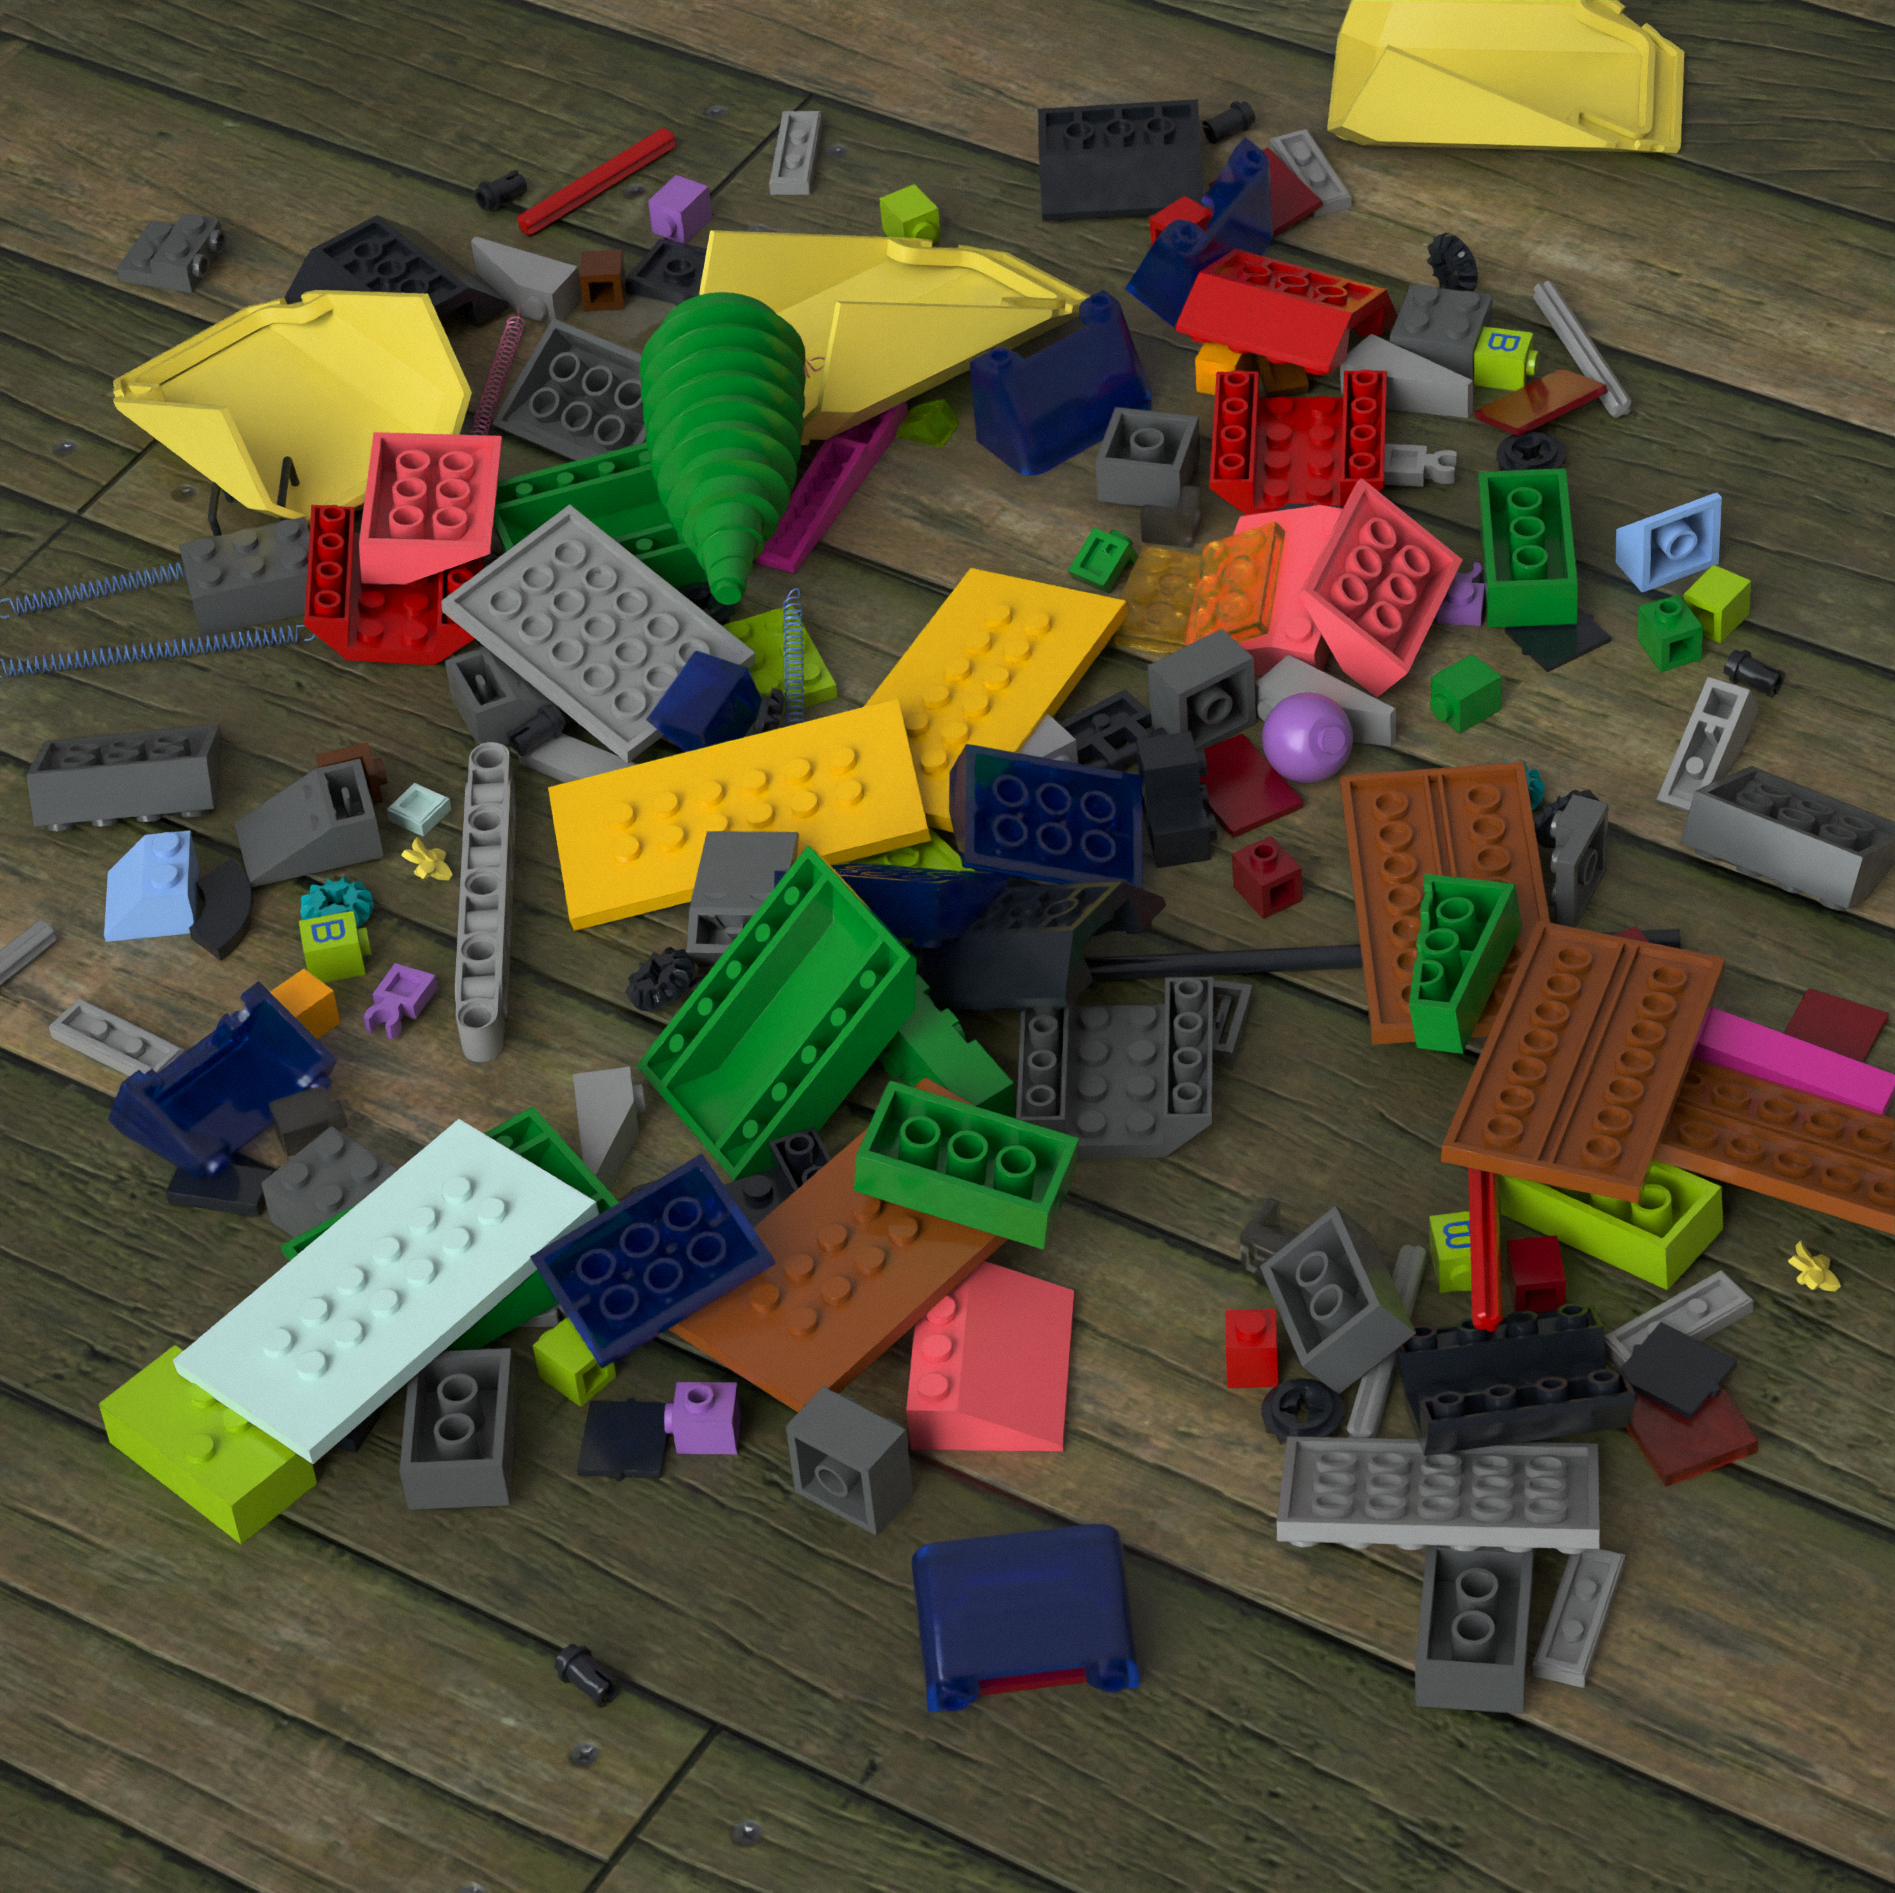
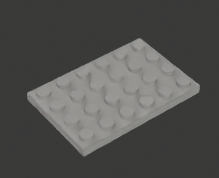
M568 505L442 600L443 613L626 763L637 757L755 664V652L571 505Z
M1287 1436L1277 1515V1541H1289L1292 1545L1298 1547H1312L1320 1542L1343 1543V1545L1350 1548H1367L1373 1544H1396L1399 1548L1407 1550L1421 1549L1426 1545H1448L1458 1551H1473L1480 1546L1503 1547L1507 1551L1516 1553L1528 1552L1533 1548H1556L1558 1551L1567 1554H1579L1588 1549H1599L1598 1444L1517 1442L1424 1456L1417 1439Z

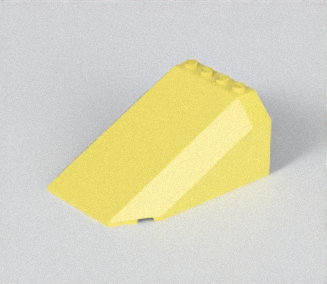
M1351 0L1337 38L1327 131L1343 140H1350L1362 146L1678 153L1681 148L1684 51L1670 40L1663 38L1648 23H1645L1641 28L1622 13L1625 6L1618 0Z
M710 230L699 295L715 292L738 293L763 302L794 327L804 344L806 360L813 368L817 370L824 365V368L814 372L808 363L805 362L810 378L805 374L804 431L801 445H808L810 440H828L1096 308L1098 299L1003 251L980 249L965 245H958V248L932 247V240L921 238ZM816 357H824V358H825V361H824L823 359H821V358L815 359L814 361H811V360L814 359V358H816Z
M313 290L303 293L301 295L303 301L288 305L285 298H280L267 303L245 307L113 380L115 387L113 392L116 397L113 398V402L117 410L211 481L216 482L219 487L249 509L278 519L281 517L292 520L306 517L308 527H310L311 504L355 507V511L362 510L364 508L374 432L460 435L472 392L428 294ZM289 456L293 461L300 484L292 486L289 479L284 508L277 505L283 459Z

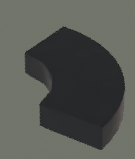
M231 858L196 882L198 894L203 898L206 905L201 917L189 927L192 940L220 961L239 945L248 932L254 904L248 878L241 867Z

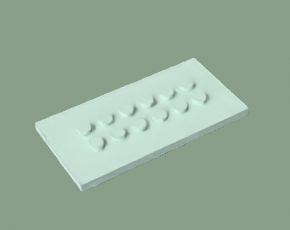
M458 1119L173 1359L176 1371L191 1383L197 1384L222 1404L314 1464L535 1272L561 1247L574 1238L585 1226L597 1218L599 1212L596 1201Z

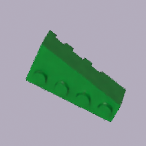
M1425 874L1423 883L1424 900H1421L1420 908L1421 926L1420 932L1417 933L1416 941L1417 959L1413 967L1409 1000L1416 1046L1420 1049L1463 1054L1522 929L1516 884Z
M917 974L915 1010L877 1057L885 1071L892 1078H899L903 1083L911 1087H915L926 1077L976 1107L1012 1118L1016 1117L1015 1091L1012 1080L976 1039L967 1043L959 1020L948 1008L939 1012L931 998L927 995L930 987Z

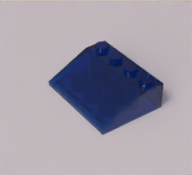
M971 744L965 745L949 772V814L962 867L1057 884L1124 881L1143 889L1141 775Z
M855 862L830 864L900 941L901 938L913 939V946L919 948H941L942 940L961 937L1009 883V874ZM789 869L774 871V888Z
M702 1153L530 1256L550 1296L601 1369L776 1264L773 1256Z

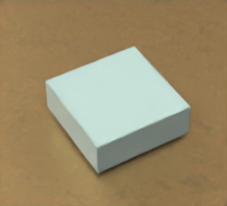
M414 783L386 810L390 822L424 837L452 809L450 798Z

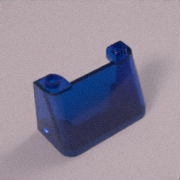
M1246 137L1233 150L1226 166L1201 200L1205 206L1210 205L1212 210V217L1206 226L1209 230L1205 232L1188 220L1180 219L1171 222L1157 237L1125 288L1175 329L1200 271L1234 249L1262 256L1273 240L1270 162L1267 155Z
M1101 290L1081 303L1079 315L1080 320L1086 325L1085 327L1025 360L1011 350L995 348L970 361L977 442L1014 471L1022 475L1033 476L1045 473L1101 442L1104 439L1115 407L1151 411L1152 409L1151 389L1121 304L1105 290Z
M259 981L242 993L240 999L245 1005L241 1012L238 1010L231 1016L226 1013L220 1018L215 1031L161 1071L156 1073L153 1069H150L144 1075L138 1070L121 1083L108 1117V1121L122 1135L198 1179L206 1174L210 1178L217 1176L230 1163V1156L308 1097L312 1101L318 1099L328 1090L333 1082L329 1076L334 1069L337 1059Z
M1090 1524L938 1542L925 1545L913 1554L911 1567L928 1712L943 1710L959 1711L964 1709L978 1697V1680L1084 1668L1087 1682L1094 1688L1104 1692H1118L1123 1689L1140 1687L1122 1540L1119 1531L1114 1527L1105 1524Z

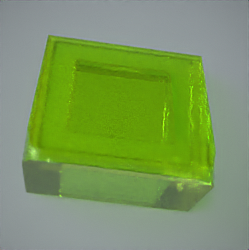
M939 399L913 407L897 428L896 435L901 439L933 447H943L959 426V420L945 399Z

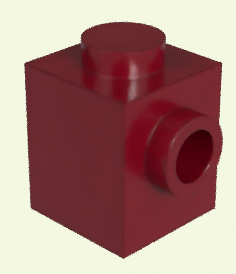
M1272 836L1248 845L1232 854L1233 887L1262 919L1303 901L1302 869Z

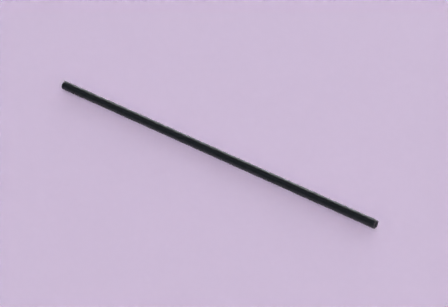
M1680 929L1640 930L1650 943L1681 949ZM1599 932V933L1614 935V934H1617V933H1619V932ZM1360 944L1084 958L1093 981L1363 968ZM916 966V975H920L921 966ZM693 977L689 985L690 996L705 977Z

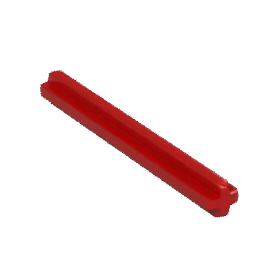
M661 128L520 214L517 218L518 228L527 236H532L674 149L676 146L674 134L666 128Z
M1468 1168L1472 1323L1477 1330L1486 1329L1491 1333L1498 1330L1499 1323L1503 1319L1498 1174Z

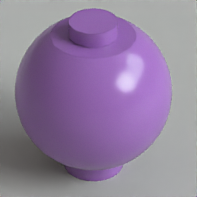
M1297 693L1283 699L1270 711L1262 730V746L1270 765L1283 777L1298 783H1317L1335 775L1347 762L1353 745L1352 725L1345 711L1334 700L1318 693Z

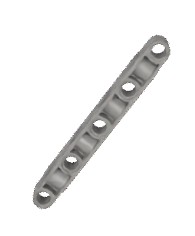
M498 742L483 743L471 751L469 756L468 782H466L455 971V1016L463 1054L467 1059L474 1062L490 1061L498 1057L504 1047L505 1019L508 1015L516 799L509 750L505 745Z

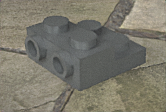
M183 214L177 224L150 221L117 267L119 281L192 293L201 279L206 277L210 266L217 256L225 249L226 234L222 230L220 219Z
M1573 794L1564 811L1558 810L1551 825L1550 835L1552 838H1556V847L1550 861V870L1552 873H1555V885L1552 890L1550 904L1556 907V924L1576 928L1607 871L1608 803Z

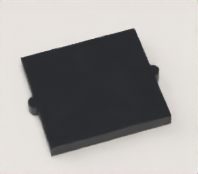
M1578 607L1577 624L1518 626L1504 629V633L1521 647V653L1529 655L1546 672H1550L1611 642V636L1594 622L1593 615H1586Z
M1660 1322L1641 1345L1636 1344L1633 1346V1355L1619 1371H1625L1634 1392L1692 1421L1711 1397L1717 1398L1719 1396L1720 1386L1736 1369L1737 1360Z
M629 1398L626 1402L590 1401L577 1467L578 1476L615 1477L617 1481H622L625 1477L661 1478L669 1433L665 1432L664 1426L666 1403L636 1402L634 1398Z

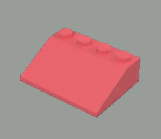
M373 433L359 538L361 583L382 585L407 584L491 554L502 436Z
M1361 478L1354 486L1299 595L1342 671L1378 698L1409 672L1463 559Z
M1315 505L1240 516L1196 641L1223 629L1253 657L1255 674L1265 675L1288 654L1324 671L1331 650L1299 593L1343 509Z
M984 1261L915 1324L906 1407L911 1450L1063 1452L1075 1299L1074 1290Z

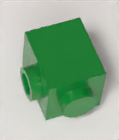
M1679 594L1638 607L1637 640L1661 673L1702 660L1703 626Z
M1470 654L1431 677V711L1437 719L1446 722L1458 733H1462L1502 710V676L1474 654Z

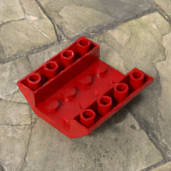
M1234 249L1199 272L1176 323V332L1190 335V338L1196 342H1216L1227 345L1228 349L1235 353L1246 354L1252 352L1266 356L1269 362L1275 364L1292 363L1303 366L1304 370L1308 373L1324 375L1329 374L1346 361L1351 328L1356 329V333L1364 337H1368L1370 334L1379 337L1395 325L1398 315L1387 289Z
M1363 369L1359 371H1344L1343 397L1320 396L1302 398L1281 396L1260 398L1259 371L1244 372L1235 370L1216 372L1210 489L1246 516L1274 512L1286 504H1316L1344 507L1354 486L1361 478L1377 491L1384 488L1387 370L1372 371Z
M311 504L304 626L347 661L436 665L475 639L442 612V600L483 570V557L407 584L382 585L361 583L360 534L354 533L355 507Z

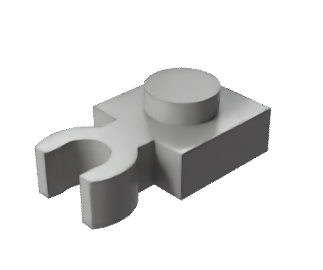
M1385 444L1384 485L1423 487L1424 479H1432L1439 484H1453L1455 482L1457 452L1442 450L1434 454H1427V446Z

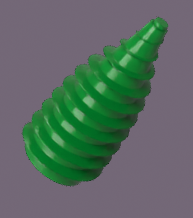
M730 292L699 295L673 308L662 321L660 328L654 332L646 343L639 367L647 450L651 457V470L657 483L660 501L668 512L672 526L683 537L686 546L696 555L699 565L705 571L712 595L719 603L725 605L737 603L744 595L749 574L753 571L752 561L762 553L765 542L775 534L779 519L784 515L789 506L790 492L797 479V464L800 460L802 449L801 438L804 431L803 413L805 410L804 389L806 382L804 370L806 362L805 347L794 327L763 302L750 296Z

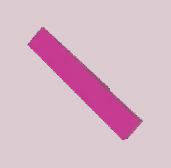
M906 401L838 434V436L824 441L790 497L789 506L784 515L779 519L775 534L765 543L762 553L755 559L757 564L795 574L908 421L909 414Z
M1713 1007L1710 1009L1693 1057L1881 1115L1886 1114L1895 1095V1075Z

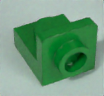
M1094 527L1068 569V572L1072 578L1109 594L1126 563L1137 567L1141 559L1132 547L1133 541L1128 536L1117 530H1111L1110 533Z

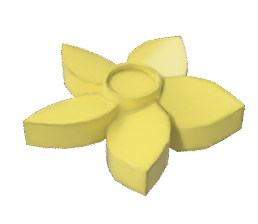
M418 837L413 841V850L406 849L401 854L405 859L419 864L414 873L422 879L432 876L437 880L449 881L452 877L449 866L443 862L446 852L438 848L427 850Z
M1800 1240L1795 1245L1798 1256L1794 1255L1788 1261L1791 1265L1803 1271L1796 1277L1797 1282L1801 1285L1806 1284L1811 1290L1818 1287L1825 1291L1835 1292L1841 1285L1835 1274L1829 1270L1830 1258L1823 1254L1812 1257L1805 1244Z

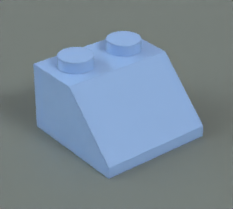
M1716 492L1616 529V564L1642 593L1708 569L1713 564L1718 565L1722 497Z
M190 830L144 835L108 871L104 928L106 942L190 934L189 927L198 920L199 894L196 882L199 880L200 873Z

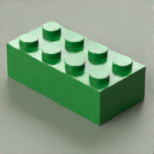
M1566 468L1478 472V514L1488 628L1577 624L1578 581Z
M889 1080L856 1154L854 1191L1044 1250L1075 1175L1079 1138Z

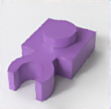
M1474 562L1473 570L1470 573L1464 574L1457 571L1437 612V624L1481 626L1485 600V583H1481L1482 568L1479 562Z
M394 963L372 994L374 1005L368 1008L364 1014L366 1031L372 1033L378 1024L386 1022L387 1037L390 1039L397 1037L402 1030L401 1019L403 1016L416 1019L438 989L436 975Z

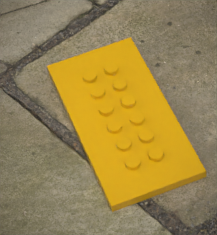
M974 568L969 569L864 705L866 707L899 698L928 827L965 836L968 834L1014 771L1012 762L1046 715L1049 714L1053 718L1128 615L1126 600Z
M899 698L548 787L569 920L573 931L691 902L707 831L798 832L797 858L810 845L831 866L931 841Z

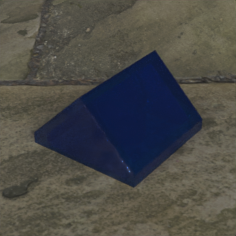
M696 650L687 660L646 721L685 752L744 738L756 720L761 696L747 667Z

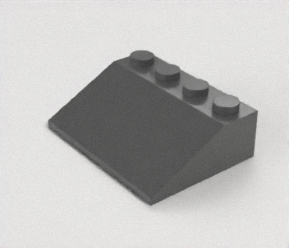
M553 318L492 425L501 431L571 461L645 443L646 429L643 423V403L639 371L641 354Z
M220 723L44 741L26 774L34 827L47 825V829L50 831H60L74 827L76 822L92 821L93 826H109L118 823L119 818L136 817L139 822H151L162 819L164 817L163 814L181 812V816L187 818L207 814L208 809H214L218 799L221 744Z
M1754 766L1745 768L1695 790L1681 838V843L1695 848V853L1703 858L1726 860L1736 864V869L1745 875L1753 877L1766 876L1778 881V886L1785 891L1797 894L1806 892L1820 898L1819 902L1823 906L1841 911L1865 901L1895 864L1894 821Z

